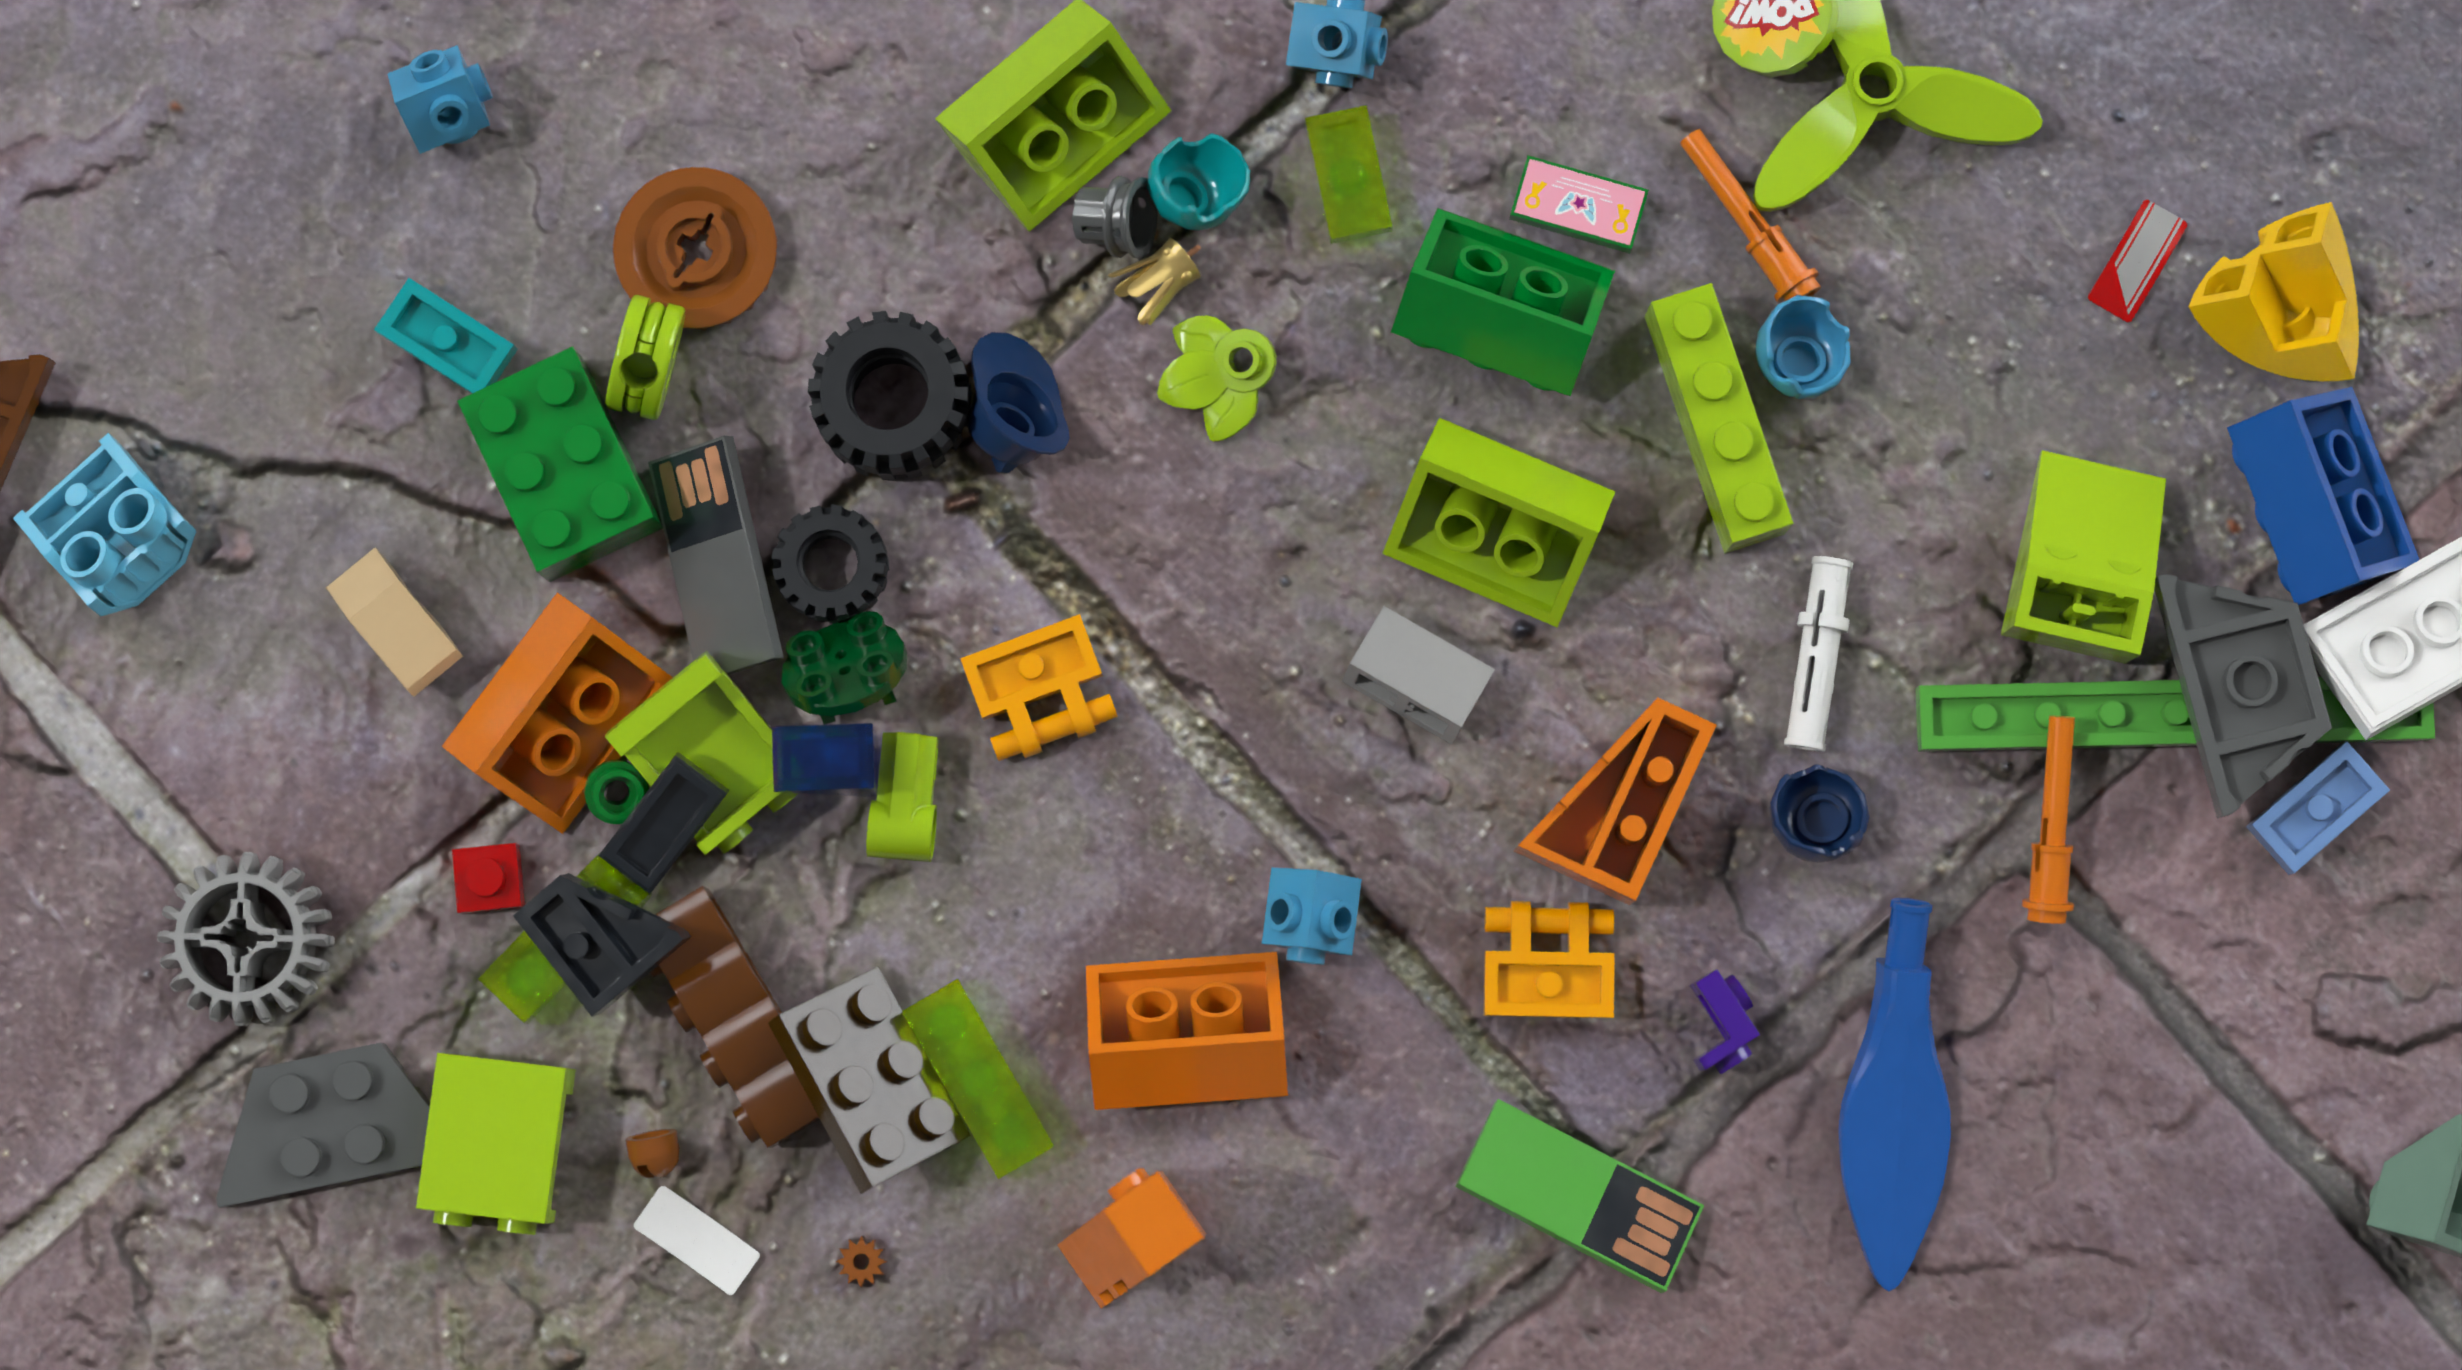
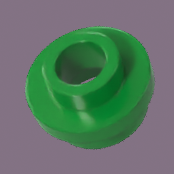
M611 760L598 765L589 774L584 787V797L589 810L596 818L609 824H623L649 790V786L632 763L623 760ZM619 780L626 783L628 792L622 800L610 801L604 796V790L610 782Z

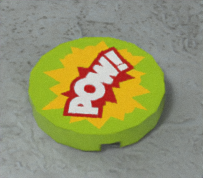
M1714 0L1712 7L1713 31L1723 52L1748 72L1767 77L1795 74L1808 66L1806 63L1811 61L1817 53L1822 54L1831 42L1839 18L1837 0Z

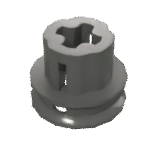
M1117 176L1111 181L1108 188H1081L1075 197L1072 213L1073 230L1076 239L1080 240L1083 244L1106 245V249L1111 256L1116 258H1122L1127 253L1136 259H1142L1148 255L1154 242L1158 210L1147 189L1148 179L1138 177L1131 182L1127 177ZM1139 198L1145 200L1146 207L1139 205Z

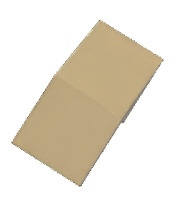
M376 547L326 587L349 622L413 697L463 657L441 624L414 597L390 562Z

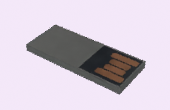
M721 436L648 462L693 661L707 650L725 673L730 675L784 658L733 436Z

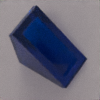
M873 723L772 727L774 792L862 797L877 796L876 731Z

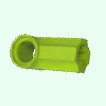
M883 732L877 799L871 801L868 816L867 857L932 862L937 827V806L932 805L939 739L937 737L917 733Z

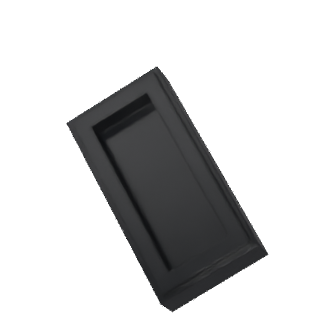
M677 752L601 851L599 857L651 894L727 795L729 789L681 753Z

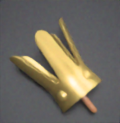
M1169 238L1152 256L1108 274L1109 277H1117L1142 267L1116 286L1114 292L1119 297L1130 295L1137 298L1163 283L1138 315L1140 325L1146 323L1151 325L1181 289L1201 277L1198 268L1191 259L1201 249L1200 245L1194 246L1186 253L1174 239Z

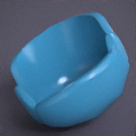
M1796 295L1776 305L1757 333L1755 356L1758 367L1768 382L1786 396H1793L1797 399H1815L1835 388L1851 364L1850 342L1848 341L1850 330L1834 318L1830 313V303L1823 298Z

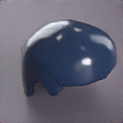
M1819 764L1791 775L1786 773L1779 780L1770 801L1773 833L1788 853L1803 861L1816 863L1830 862L1849 854L1862 842L1870 819L1866 795L1854 780L1845 773L1825 768Z

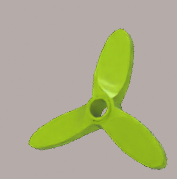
M1837 0L1839 18L1830 44L1844 74L1841 87L1808 111L1780 140L1765 162L1755 182L1754 203L1760 211L1773 212L1785 209L1805 198L1825 183L1849 159L1874 121H1882L1889 117L1929 136L1966 144L1999 146L2017 144L2030 139L2039 131L2043 120L2039 110L2027 97L1988 78L1944 67L1903 66L1899 59L1891 53L1885 16L1880 0ZM1866 75L1879 76L1887 83L1890 91L1889 96L1881 99L1871 98L1861 89L1859 79Z

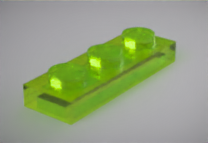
M959 979L954 980L902 1011L998 1179L1003 1178L1055 1147Z

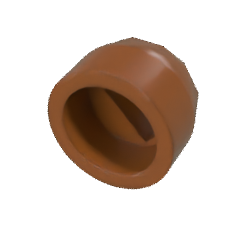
M676 1129L647 1131L625 1139L629 1161L633 1169L642 1177H666L679 1162L680 1147Z

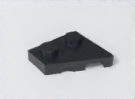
M570 873L559 875L513 915L591 1017L603 1013L691 938L686 929Z

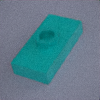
M411 278L407 279L374 328V331L471 394L497 382L518 350L514 344Z

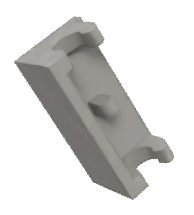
M1383 606L1351 660L1342 682L1446 742L1453 744L1495 669Z

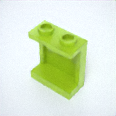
M707 650L614 725L605 735V738L619 755H625L650 786L653 785L672 758L679 752L729 789L727 795L694 836L698 848L704 855L716 846L725 854L752 832L753 828L747 822L752 816L766 805L775 813L803 789L796 780L805 773V767Z
M437 1053L416 1209L433 1210V1223L461 1227H472L473 1215L498 1218L497 1231L536 1235L537 1223H554L556 1210H552L551 1205L566 1094L573 1095L576 1069Z

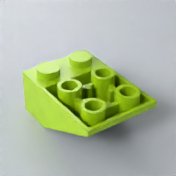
M2044 450L2040 451L2001 635L2123 664L2140 656L2154 595L2166 478Z

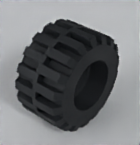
M886 311L872 312L873 320L862 323L858 316L846 322L849 330L841 336L834 331L826 340L829 348L825 354L822 355L817 352L813 361L814 379H808V394L812 400V405L809 407L813 420L835 456L844 464H851L856 472L868 477L870 473L879 474L882 480L896 481V475L907 474L909 479L922 476L921 469L931 464L936 469L946 462L944 457L946 452L950 448L956 451L963 441L961 433L964 426L968 427L967 416L970 410V401H973L972 388L964 363L948 337L945 339L940 334L938 327L927 320L924 324L916 322L913 314L904 312L899 313V318H889ZM888 364H902L912 367L922 374L928 386V399L921 413L912 422L897 429H877L865 424L857 415L854 406L855 393L864 377L874 369Z

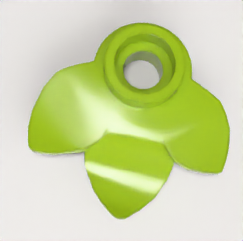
M1195 316L1186 319L1173 327L1172 330L1174 339L1183 355L1173 360L1164 370L1159 381L1157 396L1161 401L1177 408L1192 410L1203 408L1204 423L1209 439L1213 442L1226 440L1244 429L1255 417L1258 406V389L1265 386L1275 372L1277 364L1276 352L1271 341L1264 334L1256 330L1237 329L1233 331L1224 322L1211 316ZM1247 348L1253 356V363L1247 371L1240 372L1234 365V356L1240 349Z

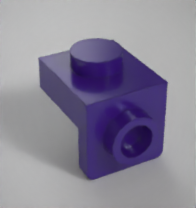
M1718 969L1689 986L1724 1040L1693 1061L1699 1071L1706 1070L1714 1065L1718 1072L1722 1074L1753 1054L1747 1043L1760 1034L1746 1014V1011L1751 1009L1753 1004L1740 982L1734 975L1724 979Z

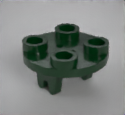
M873 611L861 612L853 616L849 621L833 623L818 631H802L791 637L786 644L788 658L782 668V685L794 706L809 714L820 715L823 724L826 725L836 722L835 716L857 712L879 702L881 699L884 705L897 702L893 689L898 685L907 669V650L897 631L885 625L881 614Z

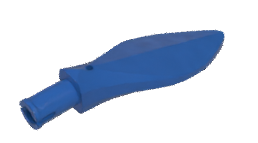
M1892 898L1890 900L1891 913L1885 958H1876V981L1870 1016L1843 1095L1838 1125L1841 1177L1847 1204L1868 1267L1877 1283L1887 1291L1895 1289L1901 1283L1927 1231L1943 1188L1951 1139L1949 1100L1937 1057L1931 1022L1929 997L1932 972L1931 969L1924 965L1929 917L1933 905L1929 902L1912 898Z

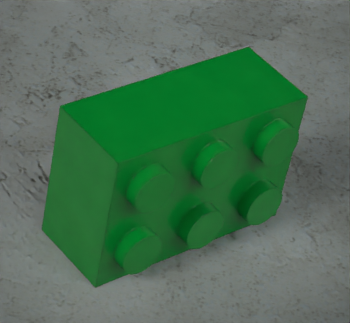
M573 346L457 400L537 573L548 582H552L663 529L661 520L606 407L585 360Z

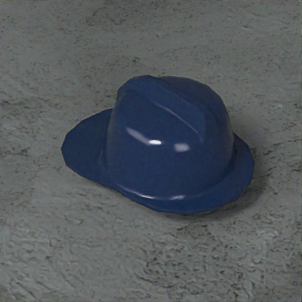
M991 332L981 337L972 350V372L976 395L967 416L968 431L975 443L991 456L996 471L1001 474L1010 473L1018 465H1024L1036 460L1041 454L1054 455L1063 451L1067 446L1070 436L1063 414L1058 384L1049 364L1040 352L1029 343L1009 333Z

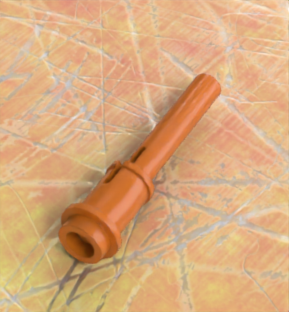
M1697 129L1687 135L1680 142V145L1750 241L1745 249L1748 254L1752 255L1777 290V293L1774 295L1775 300L1780 303L1796 295L1810 297L1815 295L1821 289L1820 284L1815 279L1819 275L1817 269L1807 268L1782 233L1779 225L1770 227L1702 130Z
M2049 716L2040 842L2031 843L2032 861L2029 898L2022 899V907L2028 908L2027 920L2063 924L2066 923L2067 912L2074 910V903L2068 902L2071 853H2073L2074 846L2066 845L2075 717Z

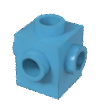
M1327 0L1326 6L1295 2L1286 65L1300 70L1317 72L1315 83L1328 86L1353 88L1354 77L1373 79L1374 68L1383 64L1387 51V29L1380 28L1382 16L1364 11L1365 0ZM1342 36V43H1341V45L1338 47V41H1339L1340 37Z
M458 45L444 51L430 50L414 58L409 65L387 73L395 105L420 154L446 143L458 144L472 138L478 130L490 126L484 102L493 98L491 89L479 63L467 66Z
M1271 867L1262 944L1287 948V961L1324 965L1326 954L1352 956L1362 879L1320 870Z

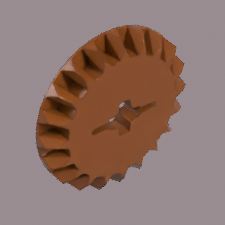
M688 167L672 170L655 177L642 186L627 202L616 225L613 238V258L617 276L630 299L634 295H641L651 298V303H663L666 308L668 303L683 306L685 308L683 328L707 330L715 325L730 324L735 317L744 311L751 310L759 296L768 289L769 280L777 266L778 240L771 215L761 198L752 188L740 179L720 170L706 167ZM711 224L706 240V246L712 253L708 261L697 258L692 265H688L685 271H683L686 267L684 262L686 261L687 254L680 247L681 243L685 238L690 241H696L701 234H705Z

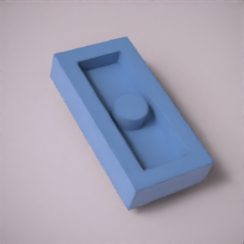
M2344 742L2246 827L2288 875L2294 874L2389 792L2390 789L2348 742Z

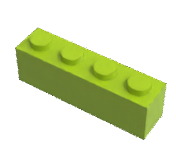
M1709 283L1652 301L1644 317L1724 554L1784 535L1794 523L1713 284Z

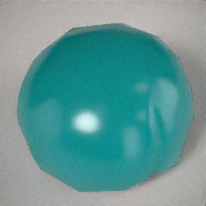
M1211 133L1195 142H1185L1182 137H1178L1165 146L1162 152L1157 154L1148 169L1147 189L1160 216L1165 220L1189 230H1208L1221 225L1239 207L1249 192L1251 171L1241 151L1220 135Z

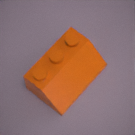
M557 592L443 743L442 747L479 777L563 834L586 804L584 787L589 774L598 765L611 760H619L621 757L605 738L607 731L673 677Z
M1277 952L1086 966L1088 1054L1094 1110L1288 1096Z

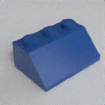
M2353 387L2293 399L2227 427L2233 443V459L2239 470L2246 476L2256 502L2255 515L2257 521L2268 534L2278 559L2280 581L2285 589L2291 593L2293 601L2298 603V606L2394 574L2420 560Z

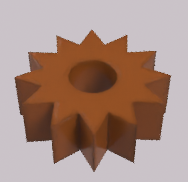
M863 1235L858 1243L848 1239L849 1249L839 1248L844 1257L835 1261L844 1266L839 1274H849L848 1284L857 1279L860 1288L863 1287L866 1279L875 1284V1274L884 1275L880 1265L888 1262L880 1258L884 1249H875L876 1239L867 1244ZM858 1254H865L868 1257L869 1265L867 1268L859 1269L856 1267L855 1258Z

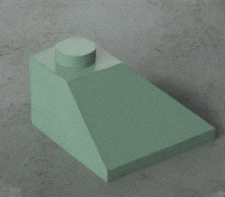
M2462 1114L2456 1115L2384 1162L2380 1179L2375 1183L2370 1193V1213L2366 1225L2397 1238L2462 1258Z

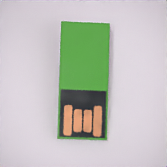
M1500 1099L1495 1101L1455 1185L1456 1188L1661 1294L1669 1286L1704 1207L1703 1204Z

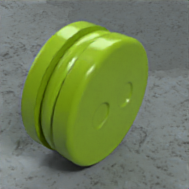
M634 295L631 298L621 328L609 377L605 402L608 409L623 412L625 408L630 413L640 412V417L650 420H657L659 418L681 340L685 320V308L683 306L668 303L666 308L661 302L651 303V298Z

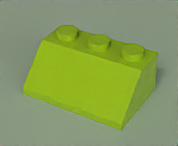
M1074 0L940 113L935 120L966 162L1023 227L1030 232L1172 110L1113 24L1083 0Z
M1439 418L1419 459L1382 554L1554 627H1558L1616 491Z

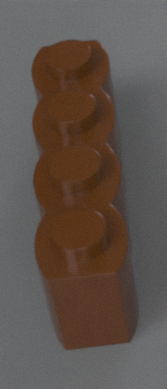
M701 886L655 914L686 929L691 938L654 968L650 974L655 978L664 973L676 995L667 999L669 1007L686 1033L696 1028L702 1036L709 1050L702 1053L700 1058L719 1088L729 1083L741 1105L732 1111L749 1141L754 1143L762 1139L767 1148H773L820 1119L768 1024L769 1021L783 1012L709 888Z

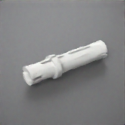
M1813 556L1806 612H1799L1797 625L1803 628L1794 680L1787 738L1784 740V745L1796 749L1824 752L1826 749L1825 738L1834 690L1841 633H1848L1850 622L1848 618L1844 617L1853 562L1834 557Z

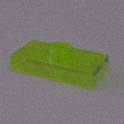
M1367 105L1306 117L1305 128L1330 244L1392 232L1393 225Z

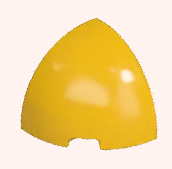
M2332 202L2295 212L2263 227L2258 231L2260 244L2257 248L2238 259L2231 260L2223 256L2208 271L2195 290L2189 304V309L2193 316L2215 342L2237 358L2270 373L2294 379L2343 381L2355 378L2359 348L2357 296L2347 244Z

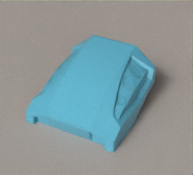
M109 433L99 441L101 446L30 510L27 512L21 510L13 517L43 557L69 583L86 605L99 616L132 608L144 601L186 563L196 534L195 528L177 511L131 455Z

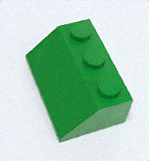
M1437 208L1411 269L1391 333L1407 338L1417 346L1435 348L1461 357L1476 367L1486 370L1494 369L1520 378L1540 390L1556 391L1571 396L1615 271Z

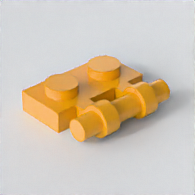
M1080 614L960 658L982 719L986 720L1007 712L1013 726L1012 730L990 737L998 761L1023 753L1024 758H1028L1043 752L1041 746L1074 733H1077L1078 738L1096 732L1095 725L1118 717L1110 694L1087 702L1084 700L1079 685L1100 678L1103 675ZM1061 692L1067 709L1032 722L1026 705Z
M1511 901L1510 907H1485V932L1510 933V951L1484 952L1483 1016L1614 1018L1615 953H1589V934H1614V909H1589L1588 902H1568V908H1531L1530 901ZM1531 933L1567 934L1568 952L1531 951Z

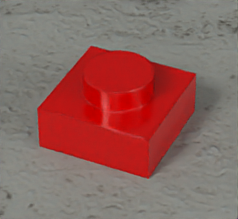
M508 843L452 849L457 913L471 914L519 909L525 905L520 844Z

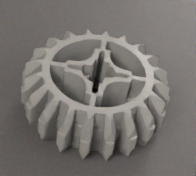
M244 852L240 858L237 870L236 864L230 856L221 855L217 857L216 861L217 878L207 867L198 866L193 870L194 878L199 885L197 890L182 883L177 884L174 891L177 896L185 901L183 908L165 906L162 910L164 917L177 921L175 932L163 930L157 934L158 942L175 944V952L164 955L160 958L159 962L162 968L176 969L181 967L182 969L170 982V987L173 991L182 992L195 986L187 1001V1006L190 1009L199 1011L211 1001L209 1007L210 1020L223 1022L232 1009L235 1025L249 1026L255 1008L261 1022L272 1023L276 1020L275 1000L286 1012L293 1013L299 1009L298 1000L292 991L295 987L305 994L314 995L318 986L306 976L309 969L328 972L330 963L325 959L315 958L316 947H333L335 938L326 934H317L316 926L328 923L332 920L331 911L326 909L309 910V907L315 904L322 896V892L318 887L310 886L297 893L305 877V873L301 869L292 868L281 877L283 871L282 859L269 856L260 869L258 855L252 852ZM259 887L270 891L283 903L291 918L293 930L276 929L269 925L265 917V904L259 903ZM238 890L237 899L231 900L229 914L225 920L217 926L202 927L206 915L214 904L228 893ZM246 924L247 930L257 932V935L274 939L273 941H257L255 947L247 946L250 952L247 954L245 948L235 946V943L221 941L219 938L235 937L237 931L246 933L243 927ZM200 948L216 949L224 955L227 962V975L234 976L233 991L223 987L210 975L202 960ZM291 950L290 957L282 971L272 981L255 989V979L261 978L263 964L266 959L275 952Z

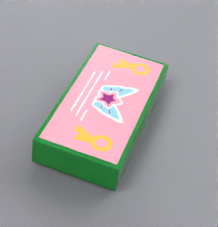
M1528 155L1509 219L1630 254L1649 190Z

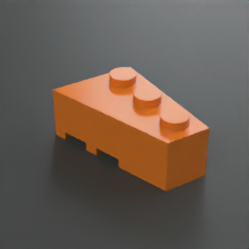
M1657 698L1514 849V852L1627 905H1631L1638 898L1717 724L1661 698Z
M1139 1168L1108 1190V1193L1115 1202L1103 1209L1057 1245L1101 1309L1124 1294L1128 1289L1130 1290L1206 1235L1163 1171H1157L1149 1176L1144 1168Z

